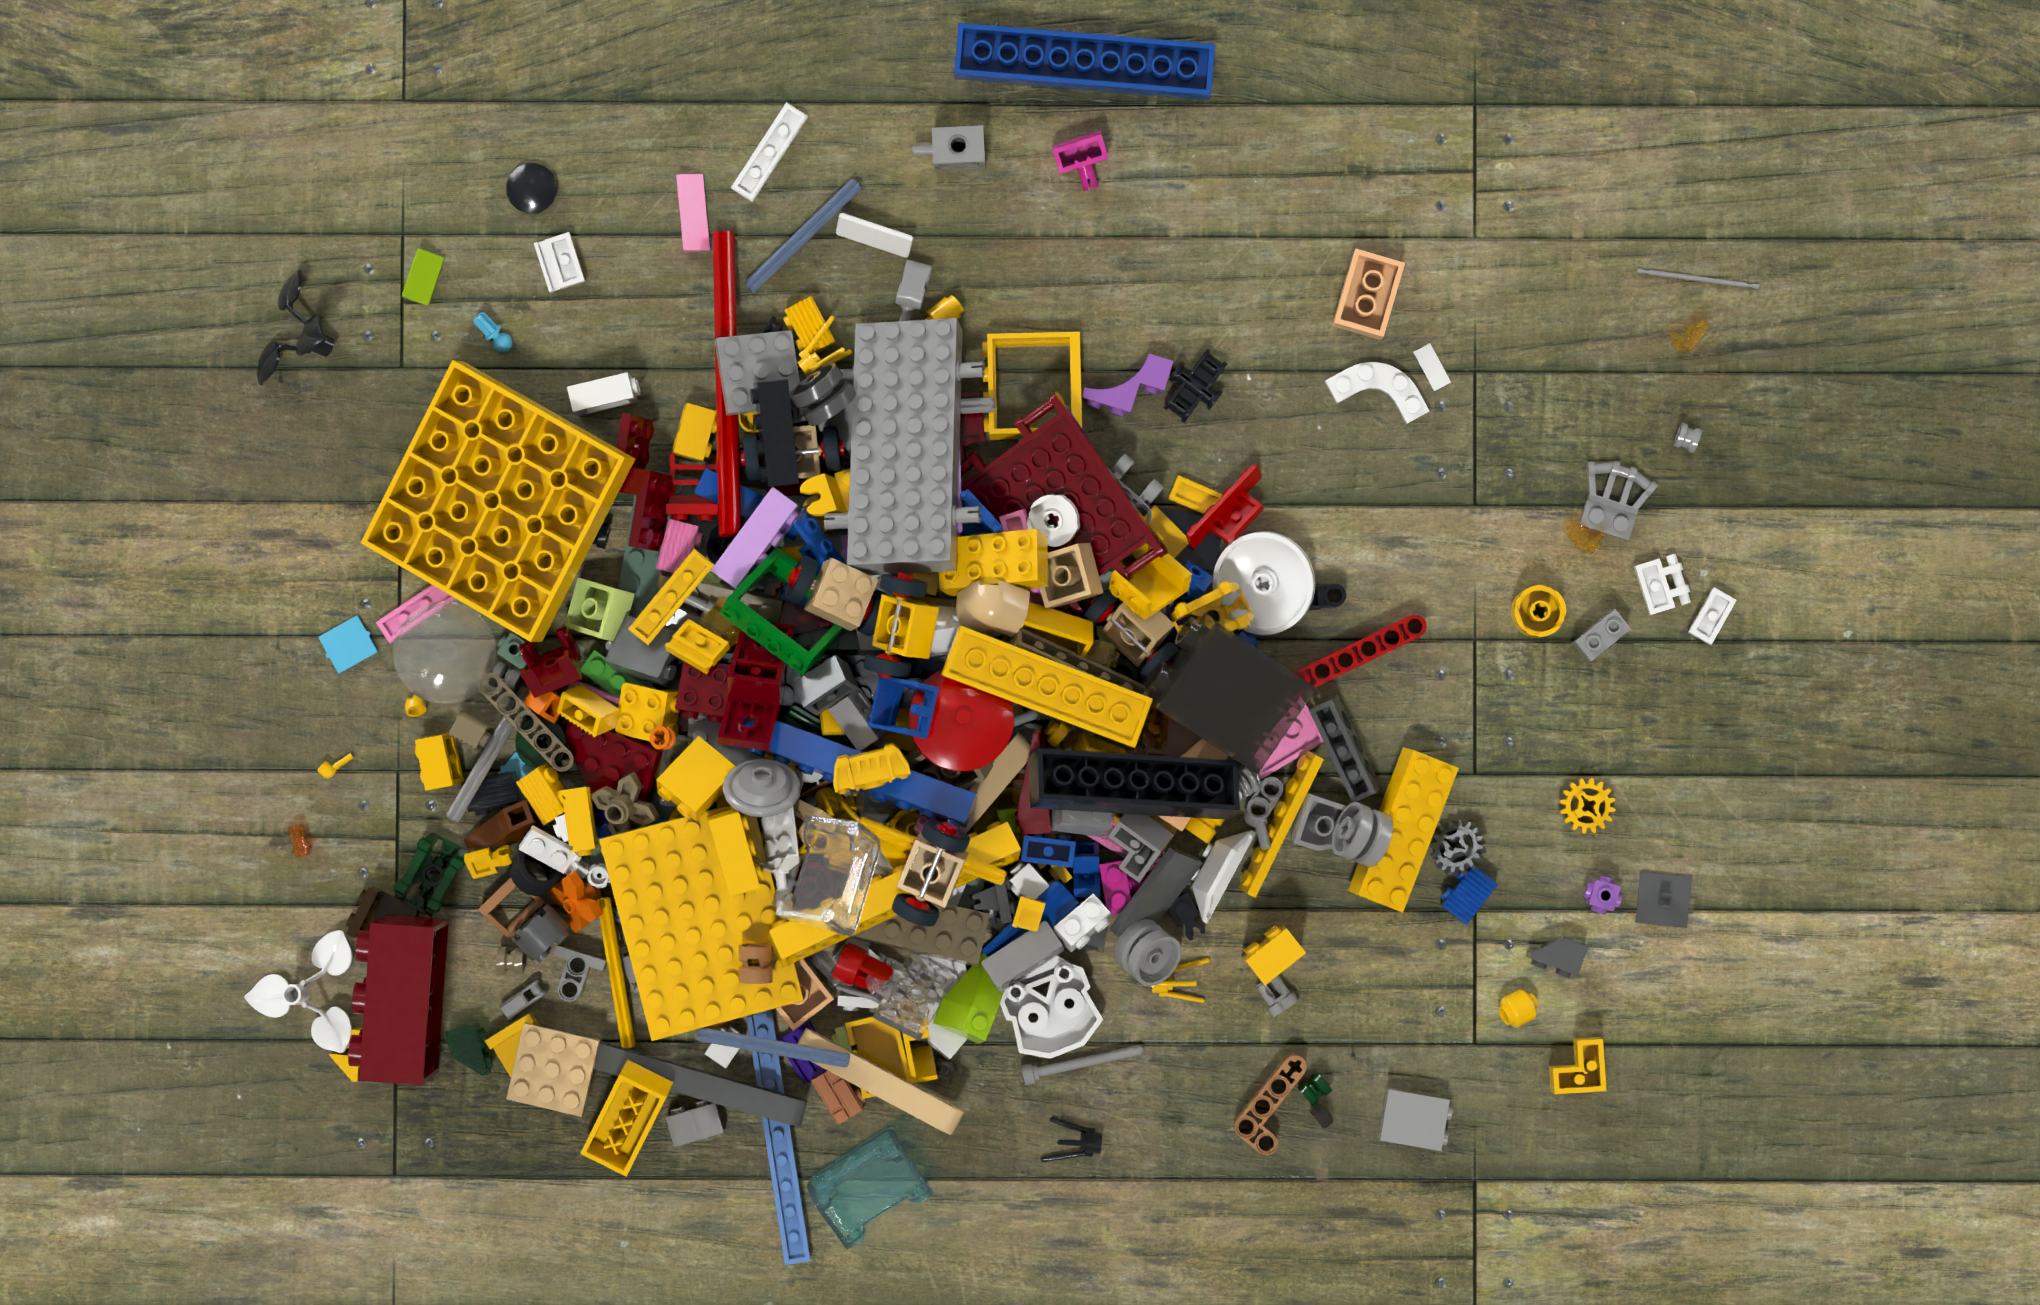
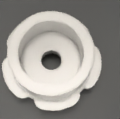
M593 864L589 867L590 871L588 872L587 880L590 885L596 888H604L607 886V883H610L606 864ZM598 873L602 874L601 878L597 877Z

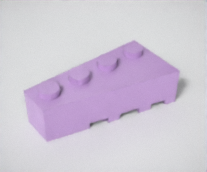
M772 487L711 571L736 589L769 556L773 549L781 543L786 533L793 526V523L801 516L799 506Z

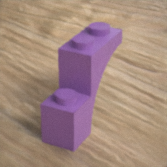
M1149 354L1143 367L1129 381L1109 389H1090L1084 387L1081 400L1086 401V406L1100 409L1101 405L1110 408L1109 413L1124 417L1125 413H1131L1139 386L1144 387V392L1158 395V392L1164 393L1173 361Z

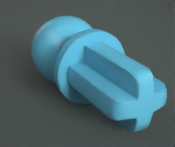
M485 312L479 313L474 318L473 323L485 335V340L493 339L492 345L497 352L506 353L512 348L513 340L511 336L507 333H500L501 326L496 325Z

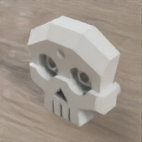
M1056 956L1004 990L1000 1005L1006 1020L1013 1023L1019 1053L1051 1059L1084 1046L1101 1024L1103 1018L1087 992L1090 984L1082 967L1071 964ZM1050 981L1046 996L1033 988ZM1070 998L1074 1001L1072 1008L1065 1007L1064 1002L1066 999ZM1030 1013L1038 1015L1036 1022L1029 1021L1028 1016Z

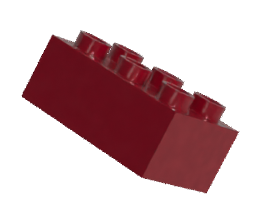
M387 914L371 922L367 930H359L356 940V961L367 962V976L364 978L363 983L356 982L354 985L352 1013L363 1014L364 1019L363 1029L360 1030L359 1035L351 1036L348 1050L349 1066L360 1067L359 1081L423 1085L438 1073L449 919Z

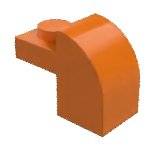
M530 691L523 702L538 715L552 723L558 722L561 718V714L558 715L557 713L561 695L555 691L534 698Z

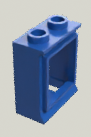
M879 676L868 727L927 739L939 688L920 682L893 677L889 679ZM903 688L925 692L923 704H913L910 708L912 714L919 716L916 730L895 726Z

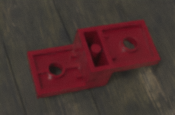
M622 413L616 448L635 458L619 490L620 493L636 496L628 546L659 552L664 539V522L668 517L666 514V503L668 504L669 495L673 490L672 475L645 470L650 458L649 444L654 434L653 420Z
M770 622L793 639L795 633L794 625ZM741 629L727 676L728 700L717 737L718 744L770 751L785 694L784 671L786 663L770 653L765 647L758 646L759 643L750 638ZM748 721L755 723V725L750 727L743 724Z

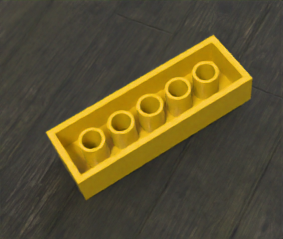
M1405 747L1402 748L1379 808L1380 812L1390 815L1393 820L1390 844L1382 859L1375 866L1369 868L1358 863L1348 892L1402 913L1404 912L1458 772V767Z

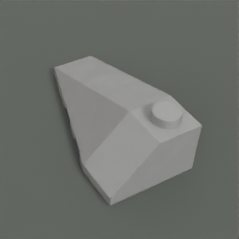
M1307 793L1291 825L1292 843L1316 851L1332 849L1334 827L1342 811L1347 806Z

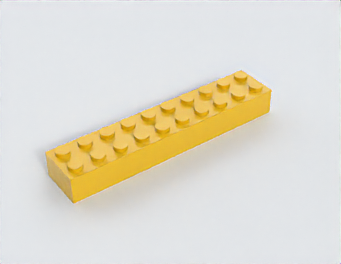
M1000 821L986 827V832L977 835V832L968 835L970 841L965 852L969 853L968 857L999 869L1019 860L1021 848L1008 821L1003 824ZM905 865L891 871L892 875L885 878L877 876L867 882L868 886L861 889L856 886L843 893L844 896L837 900L834 897L821 902V907L813 911L810 908L800 911L796 914L797 918L789 922L784 919L773 924V929L769 930V939L782 968L897 916L892 910V904L896 895L900 893L914 895L896 887ZM961 871L954 889L979 877Z

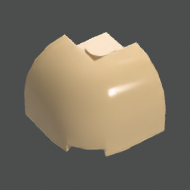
M980 581L975 582L957 593V618L961 626L982 634L986 632L987 635L992 637H999L1002 634L1013 637L1018 633L1026 619L1030 591L1003 581H999L998 585H982Z

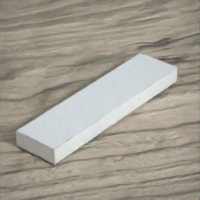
M786 102L731 186V189L753 203L808 119V116Z

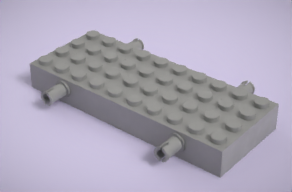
M957 318L856 324L854 366L852 369H840L843 373L840 382L847 381L853 384V388L857 392L853 399L849 510L847 513H825L824 518L827 520H824L826 530L848 529L847 565L865 574L882 575L898 574V572L956 571L958 523H981V517H979L981 516L980 506L958 507L961 380L962 378H984L985 373L983 371H985L983 361L962 363L963 330Z

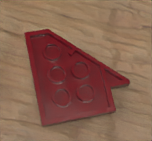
M569 721L565 740L586 786L591 789V794L605 786L617 791L618 781L634 772L642 784L638 800L649 802L662 751L632 737L619 734L614 729L593 737L592 734L589 735L584 729L581 730V727H577V724ZM597 808L607 832L612 834L608 828L609 821L605 817V810Z

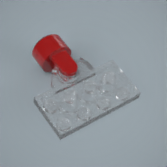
M850 942L848 944L845 943L832 967V977L851 987L855 984L859 987L867 988L875 998L881 1001L873 1018L920 1041L958 972L923 954L914 952L909 953L903 964L885 957L884 961H879L869 956L868 951Z

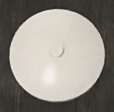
M1254 532L1236 539L1230 546L1228 545L1214 568L1213 591L1218 589L1217 586L1224 581L1238 583L1255 617L1250 622L1248 628L1244 629L1246 632L1258 635H1271L1282 632L1303 618L1314 598L1315 574L1308 556L1297 543L1278 533ZM1238 591L1224 597L1220 606L1224 604L1227 607L1232 605L1239 596ZM1235 609L1230 612L1231 616L1227 617V619L1235 620L1247 614L1248 611L1247 609Z

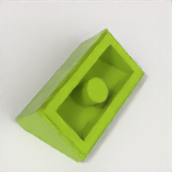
M418 248L402 297L429 307L445 258Z

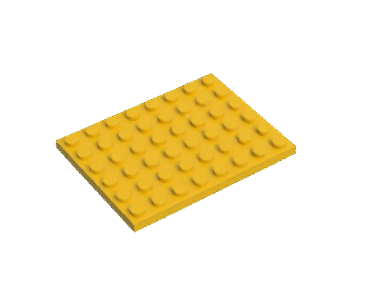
M731 805L707 810L697 821L690 816L689 818L680 817L599 839L652 1041L804 1001L794 963L782 968L773 946V960L769 962V965L773 967V982L766 984L739 983V967L743 965L739 961V945L750 943L771 944L769 930L773 929V924L783 919L780 907L772 905L776 891L771 873L761 867L763 881H759V889L729 896L707 816L733 809ZM745 814L749 830L744 832L746 838L751 837L756 852L755 856H751L753 864L766 863L767 857L757 818ZM752 959V963H759V959Z

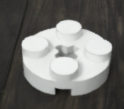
M1050 494L1037 499L1030 508L1027 527L1028 529H1038L1047 535L1049 546L1057 547L1068 543L1080 529L1078 510L1074 503L1064 495ZM1052 513L1054 516L1059 517L1057 527L1054 525L1049 526L1047 522L1050 520L1049 514Z

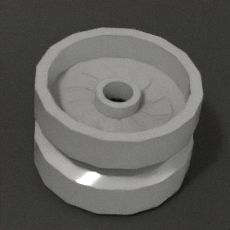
M1358 802L1350 803L1342 811L1333 830L1332 850L1334 854L1349 860L1353 859L1354 862L1369 868L1375 866L1384 856L1391 841L1393 832L1391 816L1375 809L1371 810L1370 807Z
M1142 919L1131 924L1120 935L1115 946L1114 956L1117 964L1130 973L1138 982L1144 986H1154L1162 983L1174 972L1181 959L1182 949L1180 943L1156 922L1150 919Z

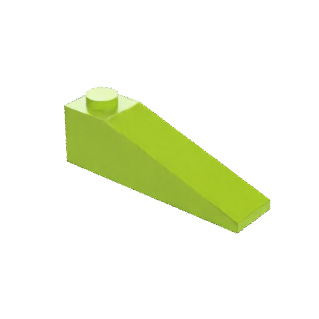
M984 953L980 955L978 967L971 966L942 999L932 1023L978 1044L986 1041L1004 990L998 993L991 978L982 966L981 962L988 958Z

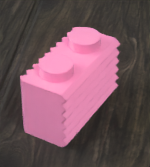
M668 519L656 569L674 573L695 547L700 548L703 539L700 527Z

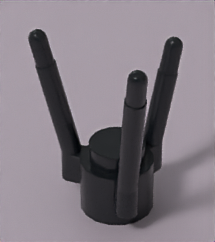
M1054 1117L1050 1118V1122L1085 1133V1135H1080V1140H1058V1145L1079 1146V1149L1084 1151L1044 1156L1040 1158L1042 1162L1082 1156L1093 1157V1153H1101L1102 1133H1095V1128H1086Z

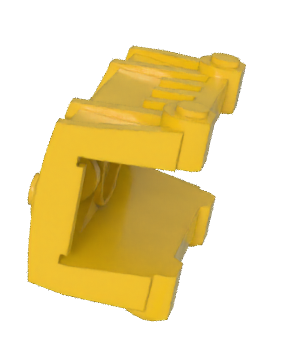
M1224 581L1217 586L1218 589L1188 604L1181 602L1176 605L1177 607L1174 608L1175 610L1170 615V618L1175 624V628L1187 652L1192 650L1200 652L1206 649L1207 643L1237 628L1238 630H1244L1255 619L1237 582L1230 583L1229 581ZM1238 591L1239 596L1232 605L1228 607L1226 604L1220 606L1224 597ZM1235 609H1247L1248 611L1247 614L1235 620L1226 619L1231 616L1230 612ZM1210 610H1215L1220 615V620L1215 625H1210L1205 621V614ZM1189 614L1199 616L1194 619L1195 623L1190 626H1178L1176 623L1177 620ZM1205 629L1202 636L1186 643L1185 639L1190 636L1191 631Z
M895 743L885 744L884 748L852 756L846 754L838 756L834 765L833 785L835 793L844 794L850 789L860 791L863 788V790L885 785L886 782L892 783V780L895 778H908L911 775L909 763L900 748Z

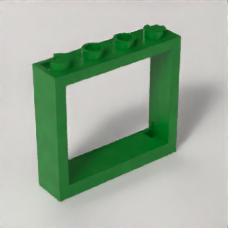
M776 547L726 599L719 614L803 676L846 629L834 624L810 651H807L740 601L767 571L786 585L788 584V576L798 562ZM811 589L808 590L807 594L804 597L807 600L812 591Z

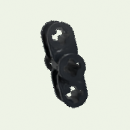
M1206 349L1192 371L1184 367L1185 363L1181 362L1168 379L1170 382H1176L1180 387L1166 403L1164 409H1169L1178 415L1183 423L1186 422L1200 401L1206 404L1207 409L1210 410L1223 393V391H1217L1211 385L1217 380L1228 363L1219 361L1210 354L1209 349Z

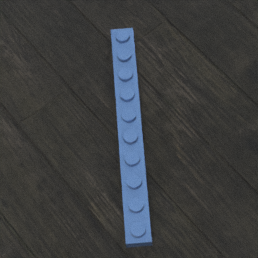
M772 1009L746 1016L749 1036L777 1040ZM752 1051L757 1086L785 1093L780 1056ZM762 1117L785 1265L809 1262L811 1257L791 1127L789 1124Z

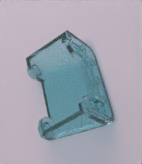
M892 1129L881 1131L817 1173L807 1184L815 1207L846 1249L863 1241L866 1233L864 1225L905 1198L911 1203H921L933 1193L929 1183Z

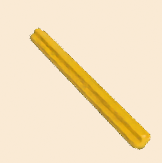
M862 817L857 825L858 832L908 851L912 850L917 838L865 817ZM967 857L962 869L963 872L998 885L1003 884L1007 873L1005 870Z
M602 897L597 899V903L603 911L599 920L621 1047L629 1049L635 1047L636 1042L610 897Z

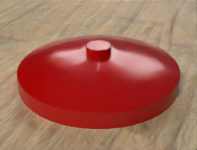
M940 670L923 682V684L939 688L928 738L923 739L911 736L913 742L927 760L940 768L955 772L980 769L994 761L1006 748L1011 738L1014 726L1011 701L942 676V670ZM916 691L910 708L913 704H923L924 691ZM909 708V729L916 730L919 716L912 714Z

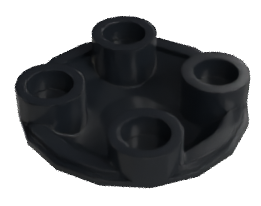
M526 163L517 167L510 174L506 183V193L510 203L517 210L527 214H540L553 203L557 194V182L553 174L545 166L537 163Z

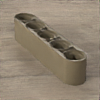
M492 673L483 675L478 684L481 693L554 769L561 772L570 769L574 758L564 744L497 675ZM489 677L496 679L498 683L497 689L491 693L486 692L482 686L483 681ZM505 696H511L516 702L515 708L511 711H504L501 708L500 702ZM523 715H529L533 718L534 724L529 730L521 729L518 724L520 717ZM545 733L551 737L552 742L548 748L542 749L538 747L536 740L540 734ZM560 752H564L569 756V763L565 767H558L555 764V756Z

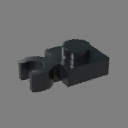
M1188 892L1179 896L1168 911L1177 927L1185 924V935L1191 941L1193 940L1190 934L1192 928H1199L1201 934H1204L1205 930L1200 923L1194 920L1200 913Z

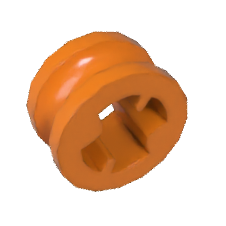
M657 726L650 733V743L656 749L669 750L676 743V733L670 727ZM662 733L665 734V735H664V739H665V742H664V743L661 742L662 739H663L662 736H661Z

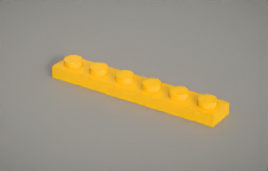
M1306 750L1305 754L1299 758L1297 770L1293 778L1287 782L1286 792L1282 800L1275 806L1271 823L1266 826L1271 848L1261 850L1260 845L1255 848L1248 869L1241 875L1238 888L1252 897L1256 898L1324 760L1309 750Z

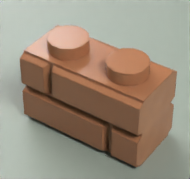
M828 1070L811 1080L837 1125L864 1110L863 1103L866 1102V1099L862 1098L859 1088L853 1089L849 1081Z

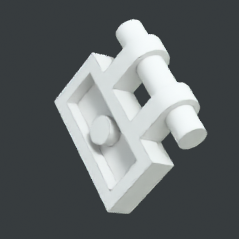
M1676 553L1666 556L1669 566L1665 568L1662 567L1660 558L1634 566L1649 615L1675 608L1672 597L1679 596L1681 605L1691 603L1688 594L1691 591L1689 585L1685 584L1681 572L1683 566L1682 563L1678 562ZM1672 574L1675 589H1669L1665 575Z

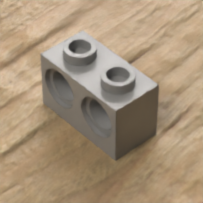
M1613 609L1571 643L1586 662H1591L1630 631L1631 628L1617 610Z

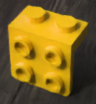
M624 683L621 688L618 707L620 713L615 731L622 735L650 741V733L657 726L670 727L678 734L679 727L677 722L679 711L675 709L678 690H658L637 684ZM663 733L661 734V736H662V738H663L662 741H661L662 743H664V741H665V739H664V735H665V734H663Z

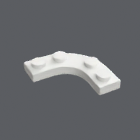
M1378 362L1360 363L1324 381L1337 404L1360 391L1377 389L1388 394L1394 401L1406 424L1429 412L1426 403L1412 380L1405 373L1388 364Z

